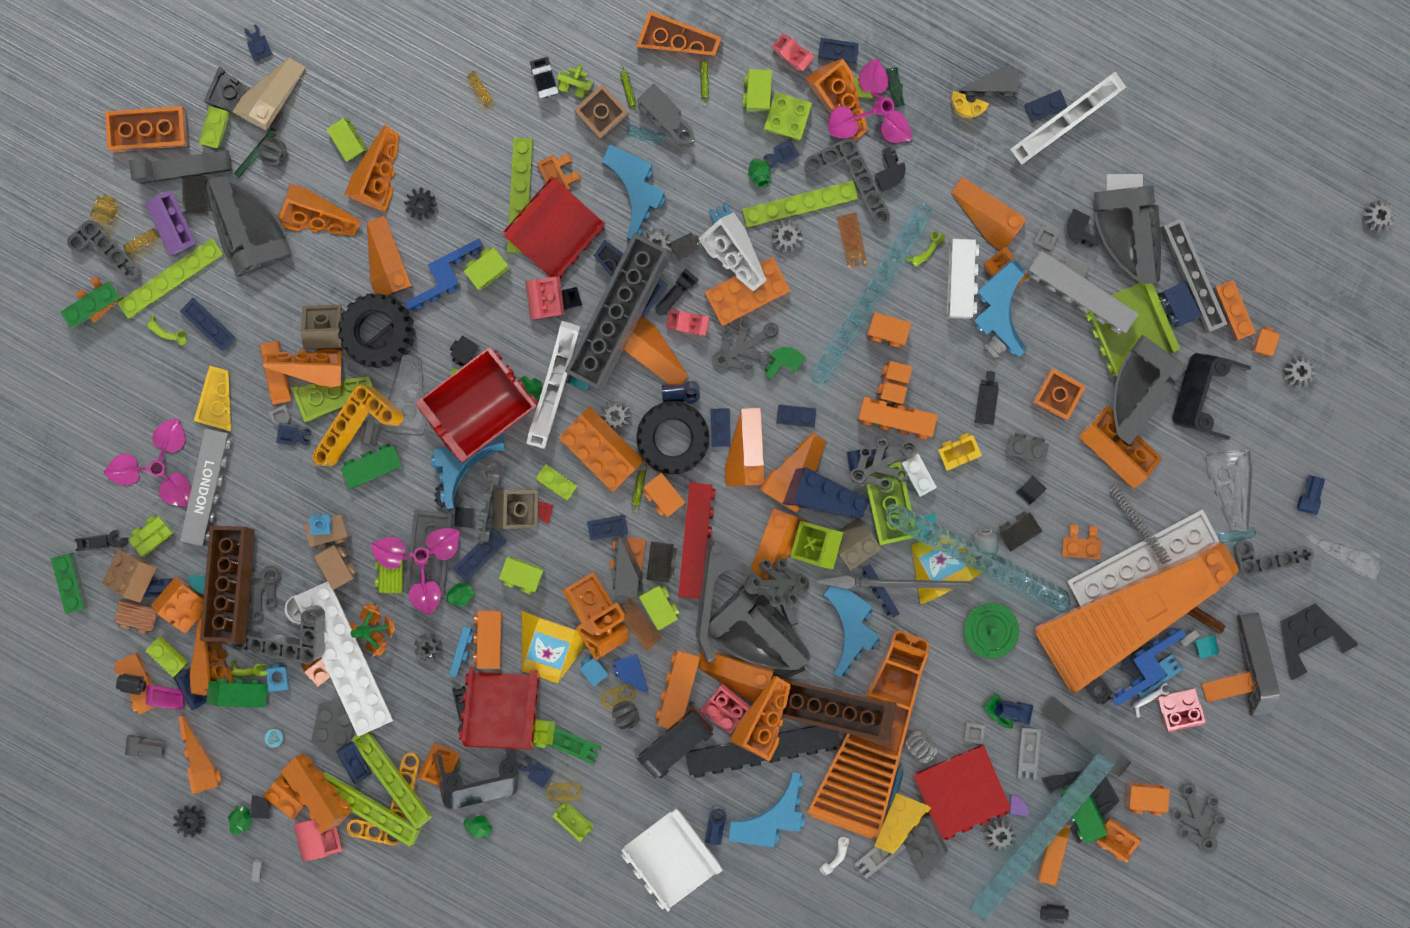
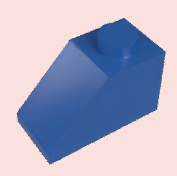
M637 653L615 660V665H612L615 676L619 675L620 680L643 692L648 691Z

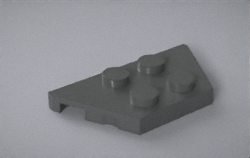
M340 698L318 705L311 742L343 766L336 751L351 742L354 727Z
M927 815L921 817L919 824L912 828L904 841L922 881L929 876L931 871L948 852L932 816Z

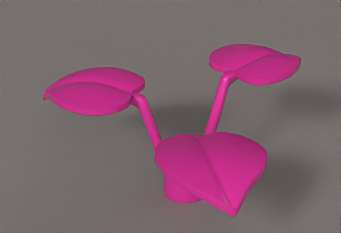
M878 58L868 62L859 74V86L864 92L871 91V95L879 100L874 103L873 110L854 117L852 111L847 107L842 106L834 109L829 117V132L837 138L845 139L852 137L858 130V125L854 120L876 113L877 115H884L883 119L885 121L881 124L880 129L886 141L899 143L912 140L911 129L903 114L894 110V103L891 99L878 95L884 92L888 86L886 71Z
M178 419L167 420L155 429L152 441L154 446L162 448L158 460H153L149 467H137L135 457L130 454H120L104 470L106 477L120 485L136 483L139 480L138 470L149 471L154 476L161 475L166 479L159 486L161 499L171 505L188 506L191 493L188 479L181 473H174L169 478L164 474L165 466L161 461L165 449L168 452L174 453L179 451L185 443V434Z
M444 528L433 531L428 535L425 542L430 550L417 548L414 553L403 556L406 550L405 545L399 538L387 537L371 544L375 559L385 568L396 569L400 566L401 559L405 560L408 558H413L414 564L420 566L422 584L417 583L411 587L409 600L416 609L425 614H431L437 608L441 591L436 582L429 581L425 583L424 565L428 562L429 554L434 553L435 557L440 560L452 558L458 549L459 530Z

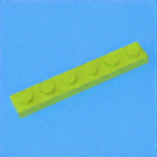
M513 138L509 224L530 200L533 138ZM509 240L507 241V253L523 254Z
M852 180L744 208L742 212L746 227L749 228L857 200L858 196L854 181Z
M211 238L117 303L126 317L130 319L220 258L224 253L214 238Z
M370 731L361 736L356 735L351 741L355 743L364 760L413 827L420 829L432 815Z
M328 772L323 773L326 780L337 789V793L349 803L353 813L409 847L414 845L421 829H415L409 821Z

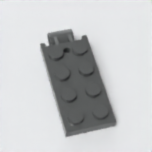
M414 510L409 554L414 553L417 548L430 550L425 543L428 535L439 529L451 528L453 514ZM433 553L429 554L428 562L424 565L425 578L428 579V582H436L441 594H444L448 560L437 559ZM413 558L408 559L405 589L408 590L414 584H422L421 568L414 564Z

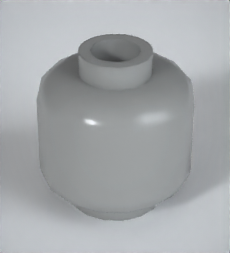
M990 529L979 530L973 536L974 553L980 555L982 559L991 558L992 555L998 552V536Z

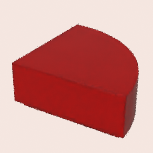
M538 501V517L542 521L549 523L553 505Z

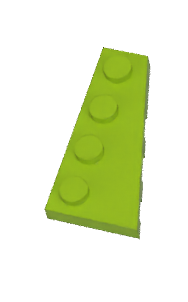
M365 376L345 379L341 381V386L333 388L309 384L307 386L291 387L303 420L305 423H308L342 409L357 386L364 385L373 388L374 386L371 378Z

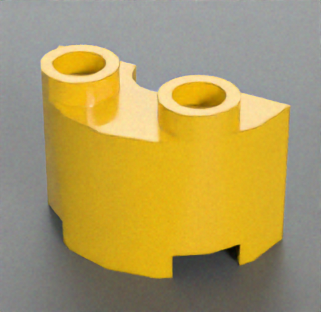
M956 91L951 93L950 103L952 108L962 118L971 119L978 117L989 105V103L978 99L970 103L966 100V95Z
M969 432L959 436V440L954 443L952 440L942 443V448L938 450L947 471L982 456L974 436H970Z

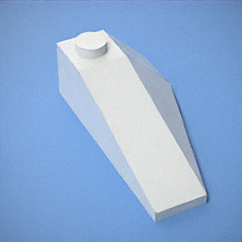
M734 212L720 218L698 238L711 257L719 259L723 263V267L731 269L736 274V277L752 291H755L767 281L748 234Z

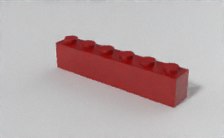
M689 482L678 597L700 599L707 538H711L712 527L708 526L709 519H713L714 508L710 507L711 500H715L716 489L712 488V484Z

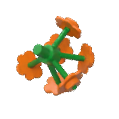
M369 602L368 605L362 604L364 608L360 612V616L362 617L363 624L359 626L349 622L352 628L350 635L352 638L356 637L357 640L367 639L365 648L374 653L372 657L376 655L380 657L382 654H385L387 650L385 646L388 644V641L384 643V635L378 631L386 629L387 635L392 637L393 631H395V624L386 615L384 626L370 628L368 624L376 625L381 620L380 615L382 612L378 610L379 606Z

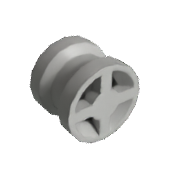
M994 335L991 337V341L983 346L995 359L999 357L1002 351L1007 349Z

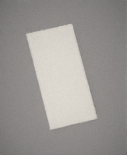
M1107 174V191L1143 186V174Z

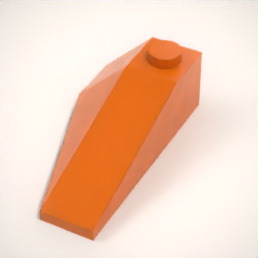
M839 59L819 67L805 79L830 114L834 109L842 106L849 108L852 111L853 117L864 113L863 109H861L858 99L859 94L854 84V75L844 59ZM865 116L854 120L858 125V130L852 137H849L850 139L856 141L868 131Z

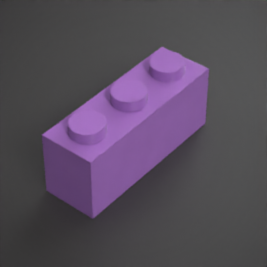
M172 191L157 195L145 203L169 256L185 251L196 243Z

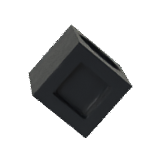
M1100 676L1083 687L1096 704H1105L1111 699L1110 695L1113 693ZM1101 685L1103 692L1101 695L1096 696L1094 688Z

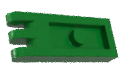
M555 726L553 744L547 745L594 764L595 760L588 757L589 755L597 757L598 753L591 750L592 748L600 750L601 746Z

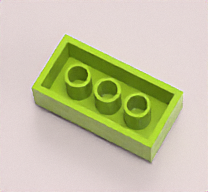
M896 462L888 467L899 470L902 469L901 462ZM879 473L871 475L878 479L888 478L891 481V488L888 491H882L878 486L865 484L878 544L884 545L918 537L906 482H899L895 477ZM903 473L898 475L900 478H904ZM886 482L882 483L883 487H887L889 485Z

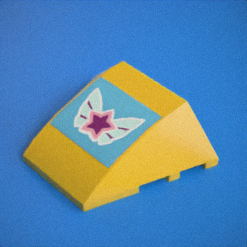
M945 527L910 545L916 580L970 581L988 570ZM918 588L920 605L940 597L953 589Z
M522 611L521 671L530 674V670H538L540 678L558 683L586 647V644L577 629Z

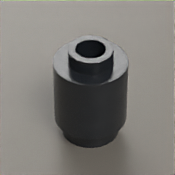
M128 673L119 674L116 689L124 693L140 695L146 689V681L143 676Z
M1048 903L1041 905L1040 920L1045 921V923L1064 924L1065 920L1068 921L1069 909H1066L1065 905Z

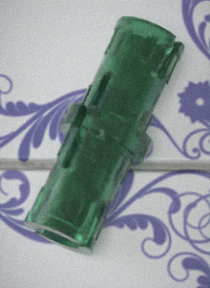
M898 67L886 69L889 84L888 91H890L894 108L904 106L903 84H901L899 79Z

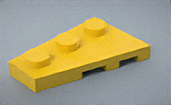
M209 366L194 421L231 431L228 371Z
M896 793L874 847L894 854L908 837L907 834L914 826L919 824L921 817L926 812L928 813L932 807Z

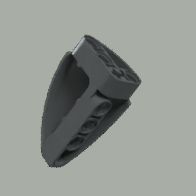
M219 176L208 179L206 188L214 222L225 257L231 261L236 277L262 270L292 256L286 239L287 233L282 223L259 196L243 185L226 177Z
M1154 186L1094 192L1096 208L1094 217L1102 241L1111 256L1122 269L1140 283L1159 282L1161 272L1159 206L1157 204L1149 205L1155 203Z
M1141 335L1125 357L1114 389L1113 411L1117 434L1129 445L1176 384L1173 380L1177 382L1187 369L1185 365L1144 335Z
M744 585L709 620L708 631L715 638H718L717 643L726 651L746 662L770 669L798 670L810 660L809 651L777 609L771 606L764 595L759 596L757 593L749 594L745 590Z

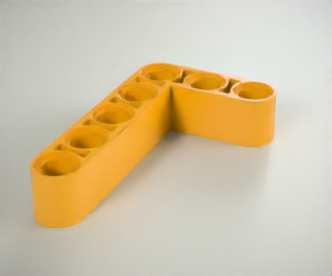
M364 385L357 386L314 451V463L320 466H334L368 413L382 424L399 426L403 422L404 416L402 411L375 388Z
M410 751L403 756L399 772L402 776L409 775L412 782L409 785L414 791L420 765V756L418 753ZM413 756L416 759V764L413 766L408 765L406 758ZM393 799L390 810L394 813H401L403 818L407 820V817ZM360 817L353 818L347 825V831L353 837L388 845H396L400 842L398 839H390L389 834L380 828L378 836L372 835L370 828L376 826ZM352 823H359L361 831H354L351 827Z

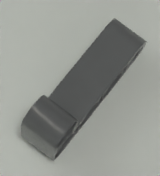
M85 221L68 237L67 245L71 250L82 252L93 244L124 278L133 281L141 276L140 266L97 222ZM93 224L96 230L93 234L89 235L87 229ZM76 238H80L82 241L81 246L75 248L73 244ZM107 238L109 245L103 249L100 243L103 239ZM120 252L122 254V260L116 263L114 261V255ZM125 264L130 268H135L133 270L134 275L129 274V270L124 267Z
M1239 540L1233 547L1238 571L1245 576H1254L1307 564L1314 558L1313 550L1307 546H1297L1258 556L1255 555L1253 544L1247 540ZM1243 543L1248 547L1245 554H1241L1239 551V547ZM1303 551L1307 552L1305 559L1302 557L1295 558V555L1302 554ZM1283 554L1289 556V561L1286 564L1281 562ZM1265 558H1269L1271 561L1268 568H1264L1262 565ZM1250 562L1252 569L1246 573L1244 571V564Z

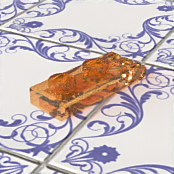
M852 213L838 216L837 219L848 267H852L851 259L853 258L855 265H860L858 257H862L863 264H866L867 259L857 214Z
M629 598L627 601L631 605L630 608L625 603L622 604V607L625 609L624 622L646 650L659 642L662 637L633 600Z

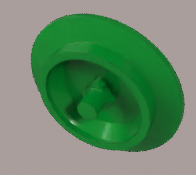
M986 603L976 607L968 615L964 624V637L969 648L977 655L991 659L999 658L1009 653L1016 645L1019 637V624L1013 612L1007 607L997 603Z

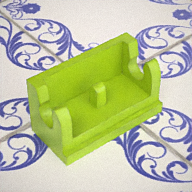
M342 118L326 129L346 162L354 160L368 151L349 118Z
M567 800L552 815L579 842L584 839L594 826Z

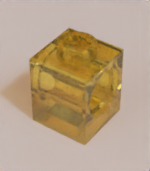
M104 194L103 197L97 195L89 217L111 225L119 204L114 202L115 198Z

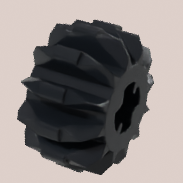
M422 187L419 189V194H417L415 189H412L414 196L406 195L411 201H404L405 205H410L405 211L407 213L413 211L410 216L411 218H414L418 213V220H422V214H424L426 219H429L427 212L435 213L431 207H437V203L431 201L435 200L436 197L434 195L428 197L431 193L430 190L423 194L424 189ZM419 199L421 201L425 200L422 209L419 206L416 208Z
M185 805L184 811L178 809L179 815L173 817L179 821L174 823L173 826H179L180 829L177 830V833L179 834L184 831L183 837L185 838L189 833L192 838L195 837V832L201 834V828L206 826L205 823L201 822L206 819V816L200 817L199 815L203 810L200 809L195 812V805L191 807V810L188 805ZM188 817L190 820L193 819L194 821L191 825L190 823H186Z

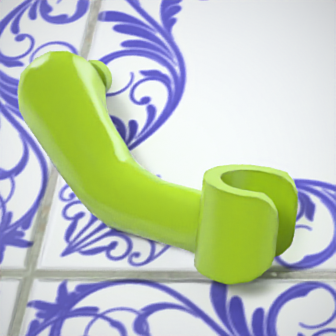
M933 231L930 235L932 242L926 251L915 255L913 258L907 256L905 260L911 261L914 266L920 265L932 256L938 244L945 241L944 234L939 233L938 236L937 232Z
M150 316V321L146 324L148 329L164 339L177 341L179 345L186 344L187 340L185 337L187 334L185 330H179L177 333L165 331L154 321L155 316Z
M234 660L231 661L233 671L230 673L232 676H260L268 674L267 671H263L265 664H256L254 668L237 669L236 662Z

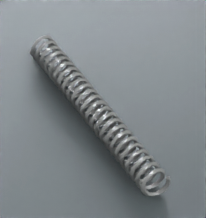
M1117 484L1111 486L1109 492L1112 493L1116 502H1119L1120 508L1126 511L1127 517L1133 520L1132 523L1137 527L1136 530H1139L1141 536H1144L1143 539H1146L1145 542L1151 545L1152 551H1156L1155 555H1157V558H1160L1161 564L1170 562L1172 558L1168 559L1170 555L1164 557L1167 552L1163 553L1165 549L1159 551L1163 546L1158 547L1160 543L1154 545L1158 542V540L1153 541L1156 537L1151 538L1154 534L1148 535L1151 533V530L1146 532L1149 527L1145 528L1147 524L1141 526L1145 521L1140 522L1142 518L1136 520L1140 515L1134 517L1138 512L1133 513L1135 509L1129 511L1133 508V506L1128 507L1131 504L1130 502L1126 504L1129 499L1123 501L1126 496L1121 498L1124 493L1120 494L1122 490L1116 492L1120 487L1114 489Z

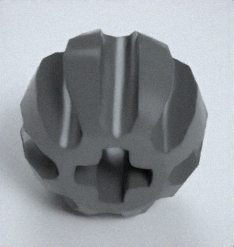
M274 137L265 139L259 148V158L268 166L280 165L287 153V147L284 142Z
M424 633L420 635L422 642L416 639L414 645L419 646V650H414L416 655L418 653L423 655L420 660L426 662V657L429 656L430 661L436 660L434 653L441 655L442 650L438 649L437 645H442L441 640L438 642L434 641L436 635L431 633L428 639ZM427 642L430 646H433V649L429 652L423 648Z
M622 701L614 706L612 717L620 729L628 730L637 725L639 713L632 702Z

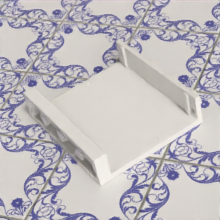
M677 807L625 845L621 850L623 852L621 854L622 858L627 864L631 863L634 866V874L638 879L643 878L646 882L644 886L650 894H655L658 898L656 903L662 910L665 908L667 912L670 911L673 905L713 875L723 871V867Z

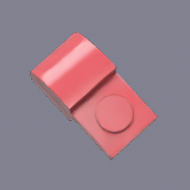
M784 33L771 47L784 61L798 71H803L807 68L815 57L810 51L802 48L793 38Z
M670 309L666 328L705 336L709 326V317Z

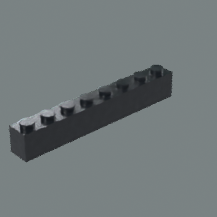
M815 725L779 732V744L769 763L778 762L781 757L786 756L788 759L797 758L801 753H806L807 755L817 754L818 750L825 749L826 752L836 750V746H840L838 732ZM733 742L694 749L685 754L689 776L693 775L694 778L703 777L706 772L712 771L713 774L723 773L726 768L739 770L743 768L742 765L750 764V767L761 765V761H766Z

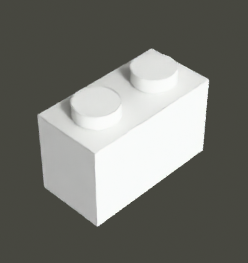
M919 454L901 462L902 468L907 471L908 479L918 497L937 488Z

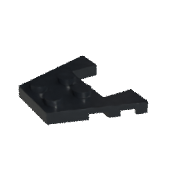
M1312 603L1280 620L1291 680L1307 673L1299 654L1333 636L1341 653L1358 646L1357 642L1316 603Z
M1101 766L1042 777V781L1050 794L1066 785L1085 779L1102 818L1120 801ZM1075 824L1070 827V830L1079 844L1083 839H1080L1077 833L1079 827Z

